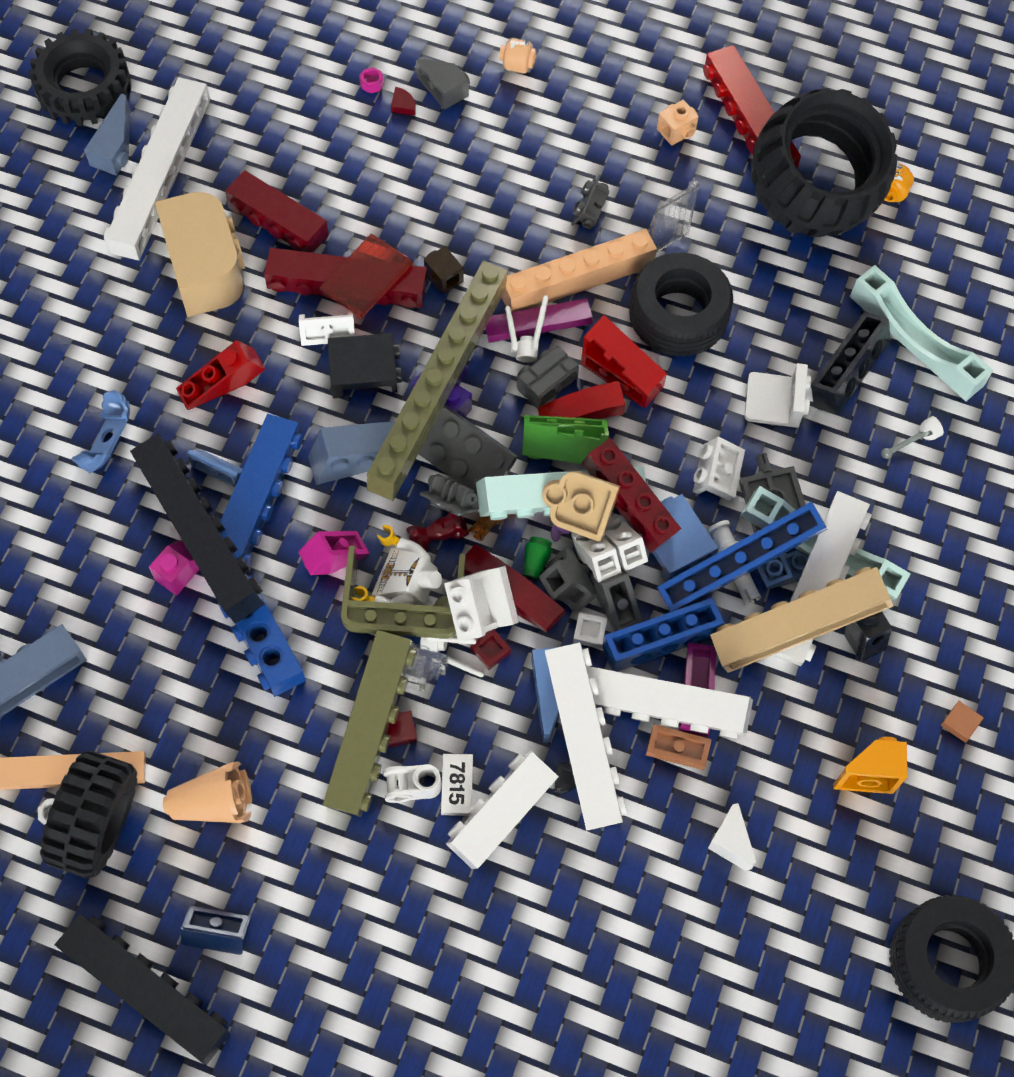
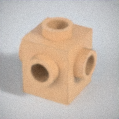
M681 100L676 104H670L659 113L657 130L672 146L694 135L699 116L693 107H690L684 100Z

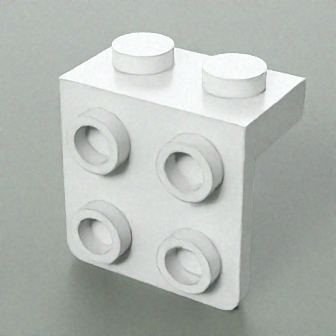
M797 363L792 377L751 372L747 383L745 419L750 422L798 428L803 415L807 416L809 412L810 400L805 399L806 392H809L811 386V376L807 375L808 365Z

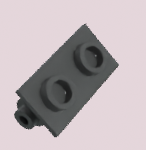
M600 174L592 181L588 180L581 190L583 197L576 203L572 211L575 215L571 223L572 226L577 221H580L586 229H591L596 225L602 211L599 208L604 206L609 195L608 185L598 182Z

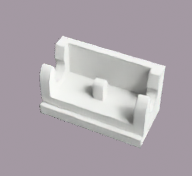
M348 311V315L305 318V314L299 315L301 346L328 344V338L355 336L353 311Z

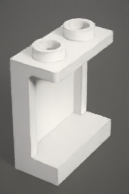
M505 566L479 571L444 583L458 641L483 637L488 631L519 622Z

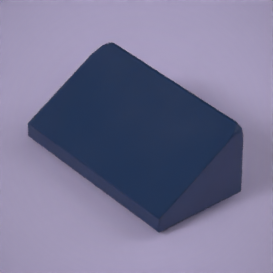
M190 906L181 927V943L192 947L242 955L251 916Z

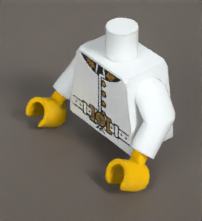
M383 525V530L390 533L387 538L377 535L382 545L391 546L394 544L396 548H391L372 595L369 596L365 587L357 586L354 588L355 594L363 597H352V600L423 605L431 588L440 587L442 576L438 572L437 567L431 563L430 555L419 544L403 536L401 538L397 537L391 526Z

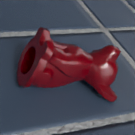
M451 510L448 515L433 521L426 528L410 526L406 529L409 534V540L419 544L427 553L431 541L453 538L461 539L469 535V530L463 516L454 515L451 513Z

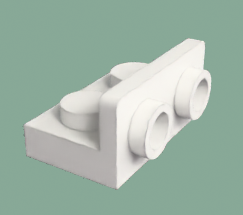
M716 437L703 444L699 451L700 461L698 469L693 478L695 482L693 492L700 494L707 490L728 501L736 497L745 449L720 437Z

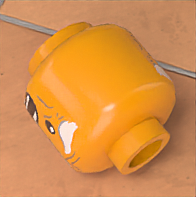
M897 164L896 174L891 183L889 193L884 199L885 201L901 202L908 196L914 183V176L907 166Z

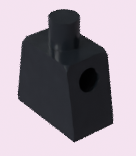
M882 611L840 628L860 662L884 652L887 649L892 631L891 625Z

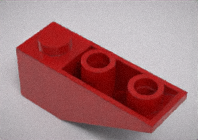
M236 340L180 384L176 390L186 409L191 410L245 386L262 373L265 368L254 348Z

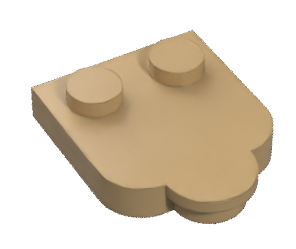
M571 471L560 480L548 482L543 488L542 498L545 504L551 508L550 518L557 527L601 542L620 486L579 471Z

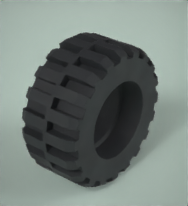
M92 750L83 752L76 758V761L69 767L67 775L64 776L59 790L56 792L54 802L48 813L47 822L44 825V834L40 843L42 847L40 855L46 865L83 878H92L101 872V869L105 867L115 845L119 841L132 806L131 803L136 791L135 786L137 785V771L132 764Z

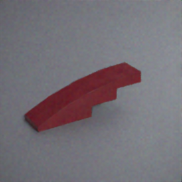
M475 544L465 554V574L470 575L479 571L505 566L517 615L547 633L566 613L565 609L516 570Z

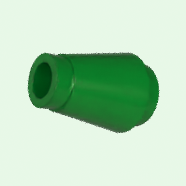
M530 537L529 542L525 546L522 576L534 581L539 580V576L542 574L553 552L551 549L552 542L540 537Z

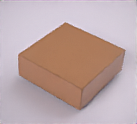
M958 701L941 726L966 743L984 717L961 701Z

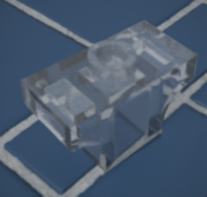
M414 644L413 648L417 649V654L413 666H408L405 677L408 678L406 689L426 694L428 684L432 678L438 675H446L449 665L448 655L430 651L428 647Z

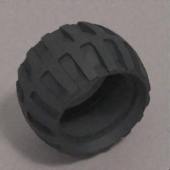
M829 88L817 89L798 95L785 103L769 118L762 128L754 146L751 163L752 183L756 185L755 195L759 204H763L768 211L767 215L774 222L778 221L785 226L786 230L792 233L807 234V237L838 235L851 230L867 220L886 198L896 174L898 159L895 151L897 144L895 135L891 133L888 126L887 118L883 113H879L868 99L852 94V91L845 89L837 91L830 90ZM802 136L820 137L835 144L847 155L854 169V190L833 193L818 189L805 180L794 165L790 151L791 140Z

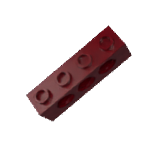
M611 438L588 453L581 464L591 476L620 486L614 506L630 527L643 538L644 545L651 553L682 529Z

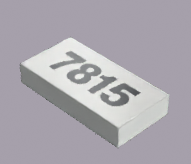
M443 754L441 815L471 816L468 810L472 807L473 754Z

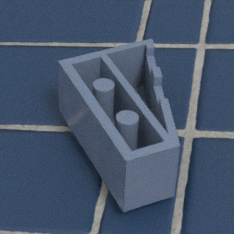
M395 421L320 428L308 455L316 485L368 472Z

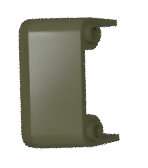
M349 546L341 609L342 623L347 630L376 634L377 630L398 636L448 639L456 634L447 596L440 597L434 606L352 600V597L362 598L363 596H358L354 591L358 563L355 546ZM465 554L459 555L457 579L465 576Z

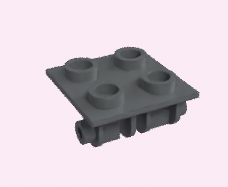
M440 474L431 475L428 479L429 491L420 492V495L429 499L431 504L449 508L454 515L467 516L468 513L479 512L478 496L473 489L458 482L455 483V481L449 480Z

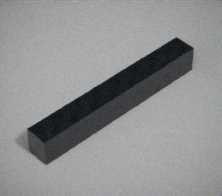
M157 433L130 450L186 548L229 618L236 624L265 605L259 595L263 592V589L254 577L249 579L246 574L251 571L242 556L238 558L235 556L234 552L238 551L236 545L229 536L224 538L222 532L226 530L217 516L212 518L210 512L214 509L205 496L199 497L198 493L202 490L193 477H187L186 474L190 470L182 458L176 459L175 455L179 452L172 441L169 439L165 442L160 434Z

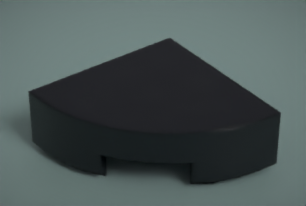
M558 762L556 770L558 778L555 780L554 794L568 793L576 788L571 764Z

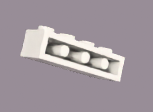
M533 752L527 753L524 756L520 753L509 764L508 767L511 771L507 776L503 778L500 775L488 788L491 791L490 795L484 801L481 798L478 799L468 810L471 816L463 824L459 821L449 831L448 835L451 838L446 845L471 869H478L558 778Z

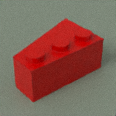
M605 315L584 336L581 365L607 383L619 381L622 393L645 409L663 389L667 373Z

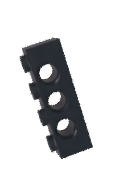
M866 311L862 314L811 384L814 407L836 415L840 413L890 343L891 336L888 318Z

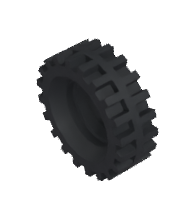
M71 29V35L64 36L62 32L57 33L58 39L55 41L49 38L45 40L46 47L44 49L38 47L35 50L37 59L31 58L30 60L32 70H29V76L38 102H40L44 112L49 111L51 118L55 120L60 116L64 124L68 125L70 120H75L77 126H83V121L91 120L92 125L97 124L96 118L106 117L121 93L126 95L127 100L129 98L127 90H131L132 87L131 77L121 47H117L116 41L113 38L107 41L105 34L99 32L97 36L93 35L91 29H86L84 34H78L77 29ZM91 67L104 73V79L100 85L83 93H69L59 87L62 78L70 71L78 68Z

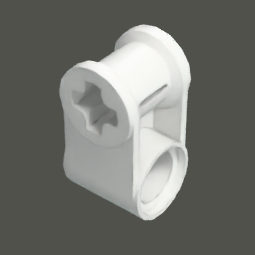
M432 765L392 766L383 770V776L387 777L386 802L401 803L409 800L431 799L436 797L442 790L440 773ZM432 776L436 779L435 783L430 787L420 785L424 777Z

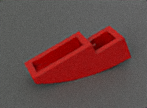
M615 381L565 395L539 407L537 411L539 416L603 419L624 415L625 401L620 383Z

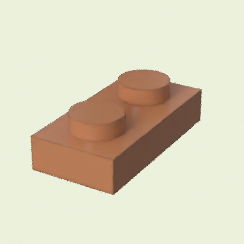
M653 724L646 756L704 770L712 739Z

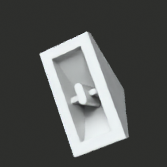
M737 803L731 806L708 849L747 871L754 867L756 860L741 810Z

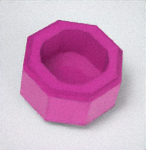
M374 67L364 69L359 76L362 90L368 93L379 92L384 86L382 71Z

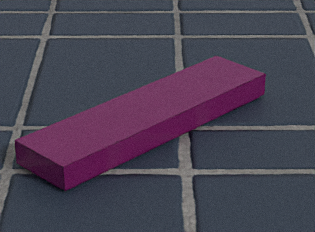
M587 298L548 305L541 333L593 324V317ZM540 307L511 312L516 338L534 335ZM506 313L491 316L485 327L488 343L510 339Z

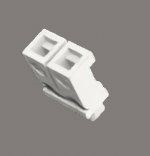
M617 514L610 517L601 542L571 532L577 557L593 571L594 578L598 583L622 573L621 568L627 571L648 562L643 538L625 522H621Z

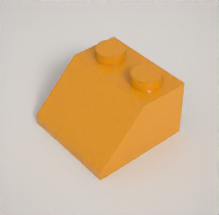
M881 737L875 740L844 768L833 783V789L894 794L908 778L907 742L897 741L894 737Z

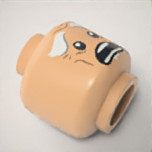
M510 38L506 46L501 45L499 60L503 61V66L507 71L524 74L527 73L529 68L533 69L536 49L533 48L530 41Z

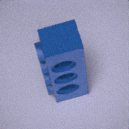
M218 603L224 617L226 619L229 618V616L222 609L221 605ZM266 603L254 611L251 616L240 620L231 627L237 641L241 642L244 640L248 648L244 653L250 665L254 666L257 664L261 672L257 677L264 691L270 689L273 696L276 697L306 681L300 664ZM263 633L267 635L262 641L253 640L257 634ZM272 657L280 659L276 665L269 666L266 664L267 660Z
M710 598L609 633L604 636L602 649L611 670L618 672L686 648L688 643L698 644L711 639L710 634L717 632L716 629L724 625V621L714 599Z

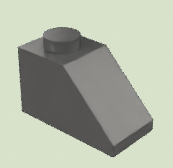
M421 58L416 60V77L444 110L469 96V77L454 63Z
M622 568V573L599 583L594 578L593 573H590L593 586L598 593L597 599L614 631L642 622L629 574Z

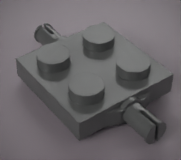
M767 453L755 456L760 469L758 473L739 480L746 505L759 486L782 498L795 510L806 505L794 466L782 469L771 468ZM751 523L754 533L761 530L760 527Z

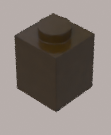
M446 246L430 252L424 258V267H427V277L442 295L464 282V267Z

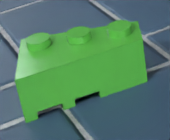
M524 415L522 455H526L531 459L545 458L581 464L588 453L609 439L607 419Z

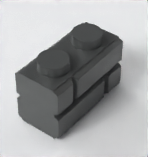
M556 346L551 351L547 349L540 354L535 364L531 367L526 365L519 371L517 375V389L538 409L578 378L579 365L560 346Z

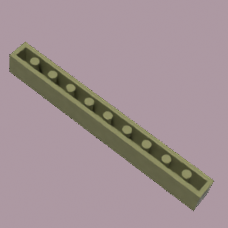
M482 261L367 472V491L394 501L506 290L507 269Z

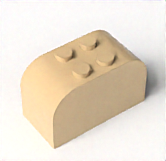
M193 192L156 201V209L187 317L222 309L235 303L243 292L244 282L241 270L245 269L239 240L236 238L232 217L226 218L221 202L215 196L205 192Z

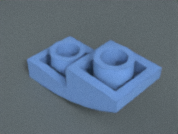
M796 550L786 555L782 554L757 568L766 589L798 582L809 556Z

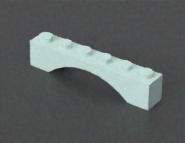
M876 265L856 279L850 297L866 312L888 318L890 334L962 399L967 401L985 386L993 369L975 353L951 345L928 329L908 307L894 281Z
M759 486L752 494L740 516L763 529L795 511V509L782 498ZM817 536L795 548L809 556ZM859 548L854 556H848L845 565L850 566L845 577L847 579L853 577L854 573L862 568L871 567L872 569L877 567L891 600L897 599L910 576L909 572L892 562Z

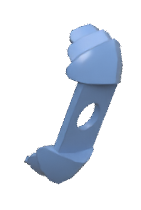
M116 390L106 392L103 395L104 401L101 403L103 410L100 412V416L105 419V422L91 450L82 451L71 459L88 473L100 469L110 459L111 453L129 420V401ZM110 431H114L111 439L107 442H103V439L106 436V434Z

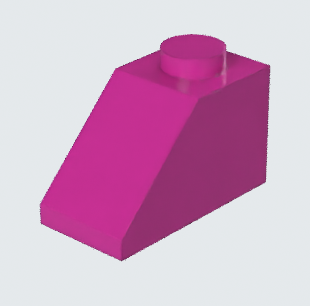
M318 531L298 552L310 575L332 574L347 567L349 546H355L357 561L370 554L358 531Z
M182 540L168 545L149 566L154 580L176 596L199 571L197 564Z

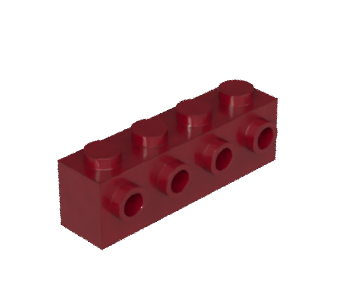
M246 170L225 190L227 205L234 213L244 215L252 224L268 230L274 238L284 240L295 251L314 253L329 236L327 220Z

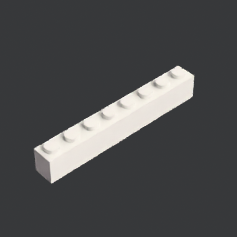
M178 77L175 85L170 88L168 101L165 106L161 107L158 123L152 127L151 138L142 149V158L133 169L132 180L124 188L122 202L120 206L115 208L112 224L105 230L104 241L107 243L111 254L140 261L159 218L155 202L167 199L210 102L207 84Z

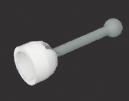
M931 416L921 423L919 433L890 449L884 448L881 451V456L884 459H889L892 453L921 437L926 440L937 439L944 434L941 423L936 417Z

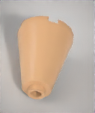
M230 762L169 789L167 795L163 798L165 813L170 815L173 820L225 823L249 821L251 812H246L247 804L252 803V794L246 771H239L238 766L241 765L240 762Z

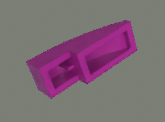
M688 643L683 676L684 685L710 690L715 689L717 656L715 646ZM679 723L678 731L705 738L709 736L710 729H708V734L691 731L689 724Z

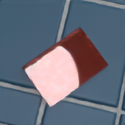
M370 234L324 282L320 290L353 312L358 319L362 320L366 313L406 270L413 265V262L410 258L375 235Z

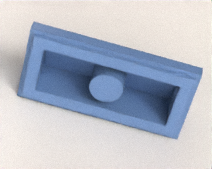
M203 450L188 451L187 455L191 467L233 487L236 486L243 470L242 468Z

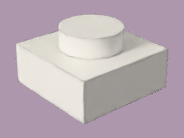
M579 612L573 643L580 642L581 645L601 649L607 618Z

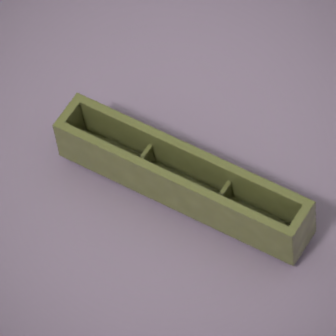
M377 630L324 798V806L362 817L363 811L368 812L373 794L369 793L372 781H378L382 768L378 761L381 752L386 753L391 736L387 735L390 723L395 724L400 707L396 706L399 694L404 695L408 684V678L405 677L408 666H413L417 654V649L413 648L414 643L411 639Z

